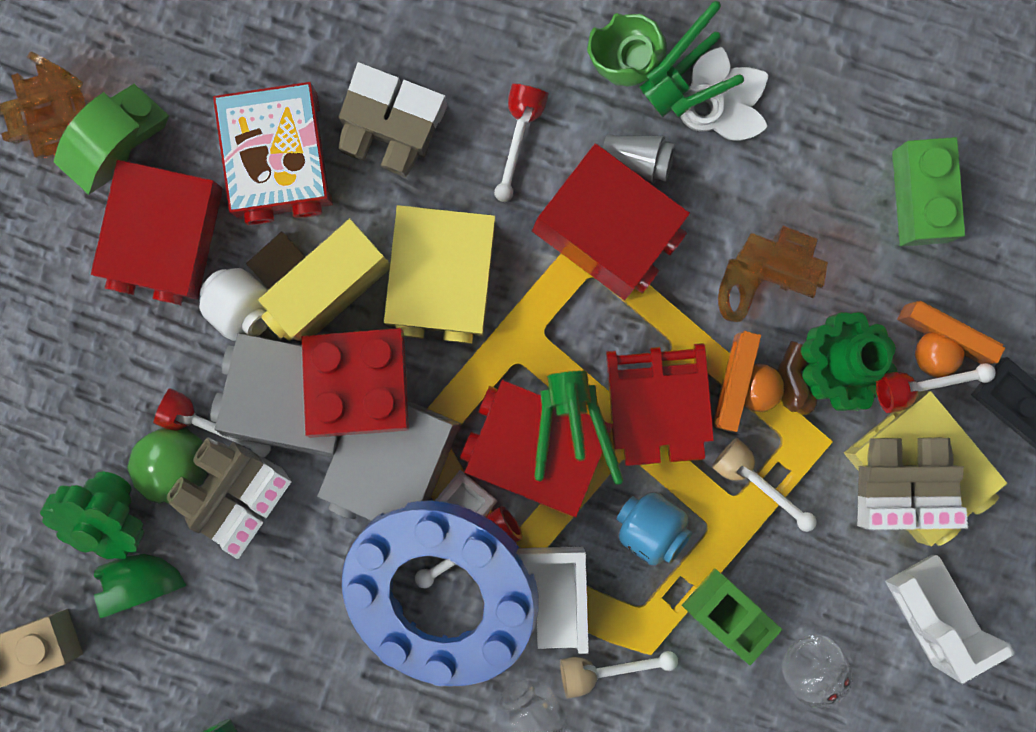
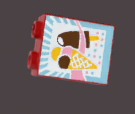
M311 82L213 96L229 213L238 219H244L246 225H258L273 222L274 214L293 211L294 218L321 215L322 207L333 205L332 195L329 193L317 115V112L320 111L318 93Z

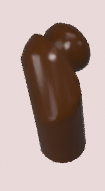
M791 341L777 369L784 382V394L781 401L783 406L789 411H797L801 415H807L814 411L818 399L812 395L802 377V373L807 365V361L801 355L802 344Z

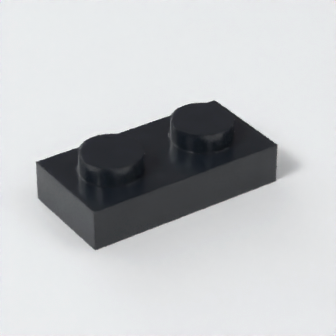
M1008 357L1000 358L999 362L994 366L996 371L995 378L988 383L981 382L971 393V396L1036 449V380Z

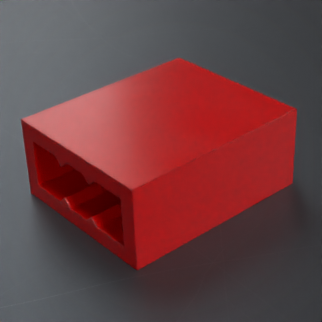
M594 143L537 217L532 232L623 300H626L634 289H637L642 294L660 271L653 265L662 251L671 256L688 232L680 226L690 213L598 144Z
M117 160L91 275L106 280L104 289L134 295L137 286L154 290L152 299L166 303L182 305L183 297L198 300L223 187L213 180Z
M501 380L498 389L489 386L478 412L487 416L481 433L479 435L470 432L460 459L468 462L464 473L576 518L603 452L591 416L586 413L581 414L586 457L580 461L575 457L569 416H557L556 407L553 408L545 476L542 481H537L534 475L542 412L541 395ZM604 421L608 434H610L613 424Z

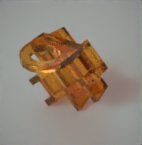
M29 51L26 58L36 65L38 76L24 79L19 73L11 75L17 98L0 103V115L4 116L8 131L1 133L4 141L13 144L30 140L34 157L45 158L56 154L59 141L48 145L45 143L61 139L71 121L86 106V102L81 89L83 85L81 80L55 63ZM70 98L73 99V103H74V106H75L76 111H73V107H72ZM51 102V105L35 109V106ZM22 112H24V115H25V118H26V122H27V125H26V126H25L24 121H23V117H22V114H21Z
M786 226L780 228L773 240L751 233L741 247L736 259H729L719 288L718 306L723 318L729 322H741L750 310L756 289L764 280L779 285L780 289L785 291L790 289L814 298L816 288H823L828 265V262L813 257L818 239ZM734 285L737 286L740 293L739 306L735 312L730 306V292Z

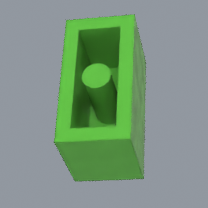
M957 137L906 141L892 151L900 246L942 244L964 237L965 227Z

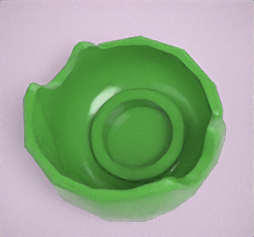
M616 13L605 27H594L591 30L587 52L600 75L615 85L630 87L648 80L646 75L664 60L667 54V42L657 22L643 14L622 15Z
M160 428L141 438L132 448L127 466L135 489L148 501L169 504L167 494L181 477L197 486L203 484L207 477V471L195 465L193 461L196 452L203 443L202 440L185 428L177 431Z

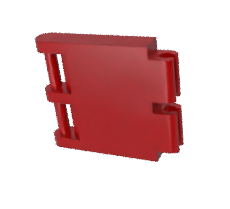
M694 344L693 349L661 352L660 347L650 348V353L617 355L616 351H606L611 421L613 424L614 449H624L625 466L661 463L660 446L662 445L668 446L669 462L704 460V442L714 441L705 344ZM694 359V364L662 366V361ZM649 362L651 364V367L618 370V365Z

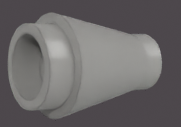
M607 134L603 149L646 181L654 184L655 180L665 182L668 180L675 153V143L666 142L665 136H616Z

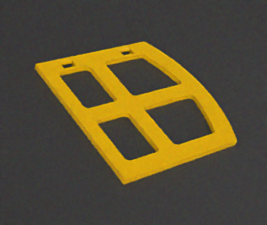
M560 254L427 409L460 422L462 425L484 399L488 387H494L513 365H523L548 388V375L569 371H585L545 336L544 330L587 279L594 277L563 254ZM651 285L647 287L643 294L634 289L626 300L615 294L670 342V351L693 349L694 344L704 343L708 375L722 386L730 355L727 350ZM694 359L662 361V366L694 364ZM588 374L589 385H596L597 402L603 419L612 424L609 391ZM780 401L771 410L765 412L750 411L780 437L779 447L756 473L764 478L777 462L785 469H788L790 471L789 474L776 488L786 498L833 441L797 411H789ZM611 429V432H610V434H609V437H610L612 446H613V448H614V444H613V433H612V429ZM667 445L660 446L661 463L639 466L699 516L706 524V532L646 603L641 606L632 605L586 585L588 633L609 643L648 655L654 653L688 613L682 606L686 599L714 568L722 573L779 506L751 481L738 494L730 495L691 461L669 462ZM452 448L431 496L433 501L438 498L460 470L465 472ZM614 449L618 463L625 459L624 449ZM603 452L580 509L611 474ZM540 503L520 526L523 539L516 544L519 548H547L572 520L573 516ZM681 576L688 583L693 584V586L672 609L671 605L662 597Z

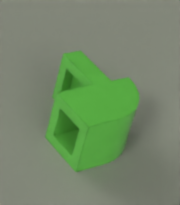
M135 83L111 98L103 92L89 102L68 125L59 141L53 162L89 195L113 179L117 160L127 162L131 149L165 128L169 115Z
M715 568L682 604L700 624L727 648L734 651L749 666L753 664L783 630Z

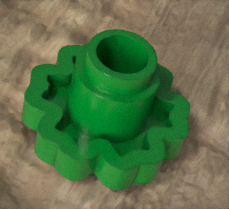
M841 312L829 316L826 319L825 325L811 328L808 331L807 341L801 347V355L809 363L803 371V380L810 387L811 393L816 399L830 398L831 405L836 411L869 409L873 405L874 398H878L876 381L880 380L886 373L898 372L896 366L892 363L896 346L892 339L888 337L886 328L881 324L869 326L866 316L861 312L851 314Z
M97 472L94 478L85 482L83 487L78 485L70 487L59 486L55 494H49L40 511L43 517V524L52 530L58 531L56 536L60 541L71 545L81 552L93 551L104 559H126L129 552H136L144 536L142 521L129 515L131 485L124 478L111 472Z

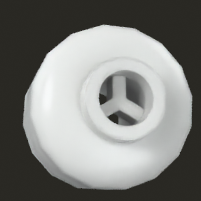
M241 268L222 269L214 272L203 283L200 290L199 309L203 317L215 329L232 341H236L237 333L256 337L268 327L261 318L267 310L258 301L268 290L249 272Z

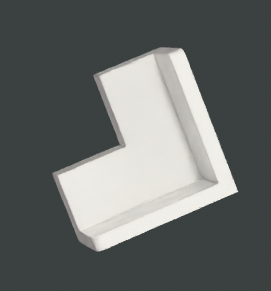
M584 547L518 548L517 554L523 561L528 573L534 574L538 589V649L577 648L578 654H587L588 620L586 553Z
M930 555L885 581L931 664L963 684L1015 654L1009 643L980 629L939 556Z

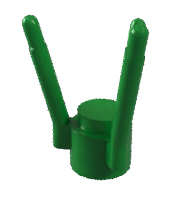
M719 1L711 3L664 60L646 75L648 80L639 86L642 93L662 118L671 110L679 118L691 107L744 82L743 75L739 74L689 97H684L683 94L690 90V87L681 75L721 38L720 33L717 31L713 32L679 64L673 67L676 61L720 10L721 4Z
M569 371L548 375L549 389L540 391L542 412L536 453L535 479L542 481L545 476L553 408L555 407L557 416H569L576 459L580 461L585 459L581 414L587 413L588 407L613 481L617 485L622 484L623 477L618 465L619 463L597 402L596 385H589L587 371Z

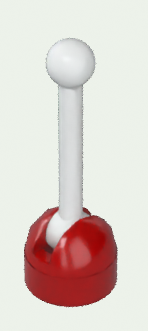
M513 83L511 85L508 96V108L512 116L517 120L502 183L497 185L494 191L495 197L501 202L511 200L514 194L511 183L526 124L537 120L546 108L549 93L541 89Z
M983 363L973 371L916 382L907 373L890 372L876 381V393L882 409L886 413H893L910 408L915 403L918 392L974 380L988 383L995 378L996 371L992 365Z
M171 388L165 393L154 417L153 424L167 430L177 431L193 424L250 448L252 452L261 457H266L271 450L270 445L222 436L214 430L216 423L195 415V408L190 398Z
M500 506L486 516L487 519L504 530L515 543L523 539V534L517 521L504 506ZM445 559L430 570L421 569L415 575V582L421 588H429L434 583L435 577L456 564Z

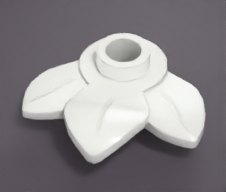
M722 47L707 52L699 58L693 67L692 86H690V90L683 94L685 98L739 74L743 75L744 82L706 100L711 107L709 115L701 116L697 114L693 106L680 116L686 126L695 131L705 132L714 129L728 140L740 141L759 135L767 128V123L752 107L764 91L768 74L749 67L730 69L728 56Z

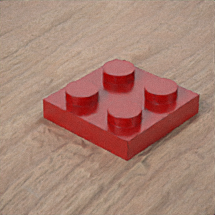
M401 328L301 336L305 436L317 438L409 431L404 332Z

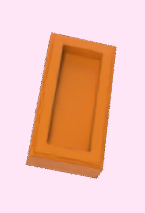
M921 300L904 305L897 318L898 321L925 334L917 343L915 358L919 368L927 375L935 378L954 374L963 364L964 356L979 364H994L999 362L1005 350L1004 344Z
M742 331L734 335L712 423L715 428L737 432L743 407L754 412H765L773 409L781 401L784 394V382L780 373L774 367L767 364H754L761 339L759 334Z

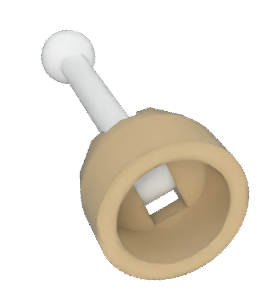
M737 437L732 440L716 458L712 468L729 480L738 481L748 478L797 520V525L802 531H812L817 524L816 517L809 512L803 513L753 470L755 458L752 451Z
M671 651L663 652L659 658L596 668L591 661L583 657L560 659L562 683L567 699L590 693L595 687L598 678L660 667L666 671H671L678 665V657Z

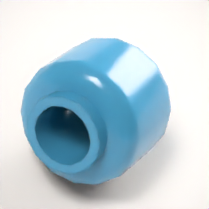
M657 492L648 493L640 500L632 496L622 507L616 519L622 524L619 531L620 543L652 566L658 565L663 561L671 564L684 549L692 535V531L687 528L689 523L688 514Z

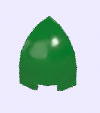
M147 554L117 559L98 566L94 571V577L100 580L103 592L94 594L100 619L187 586L175 567L163 558Z

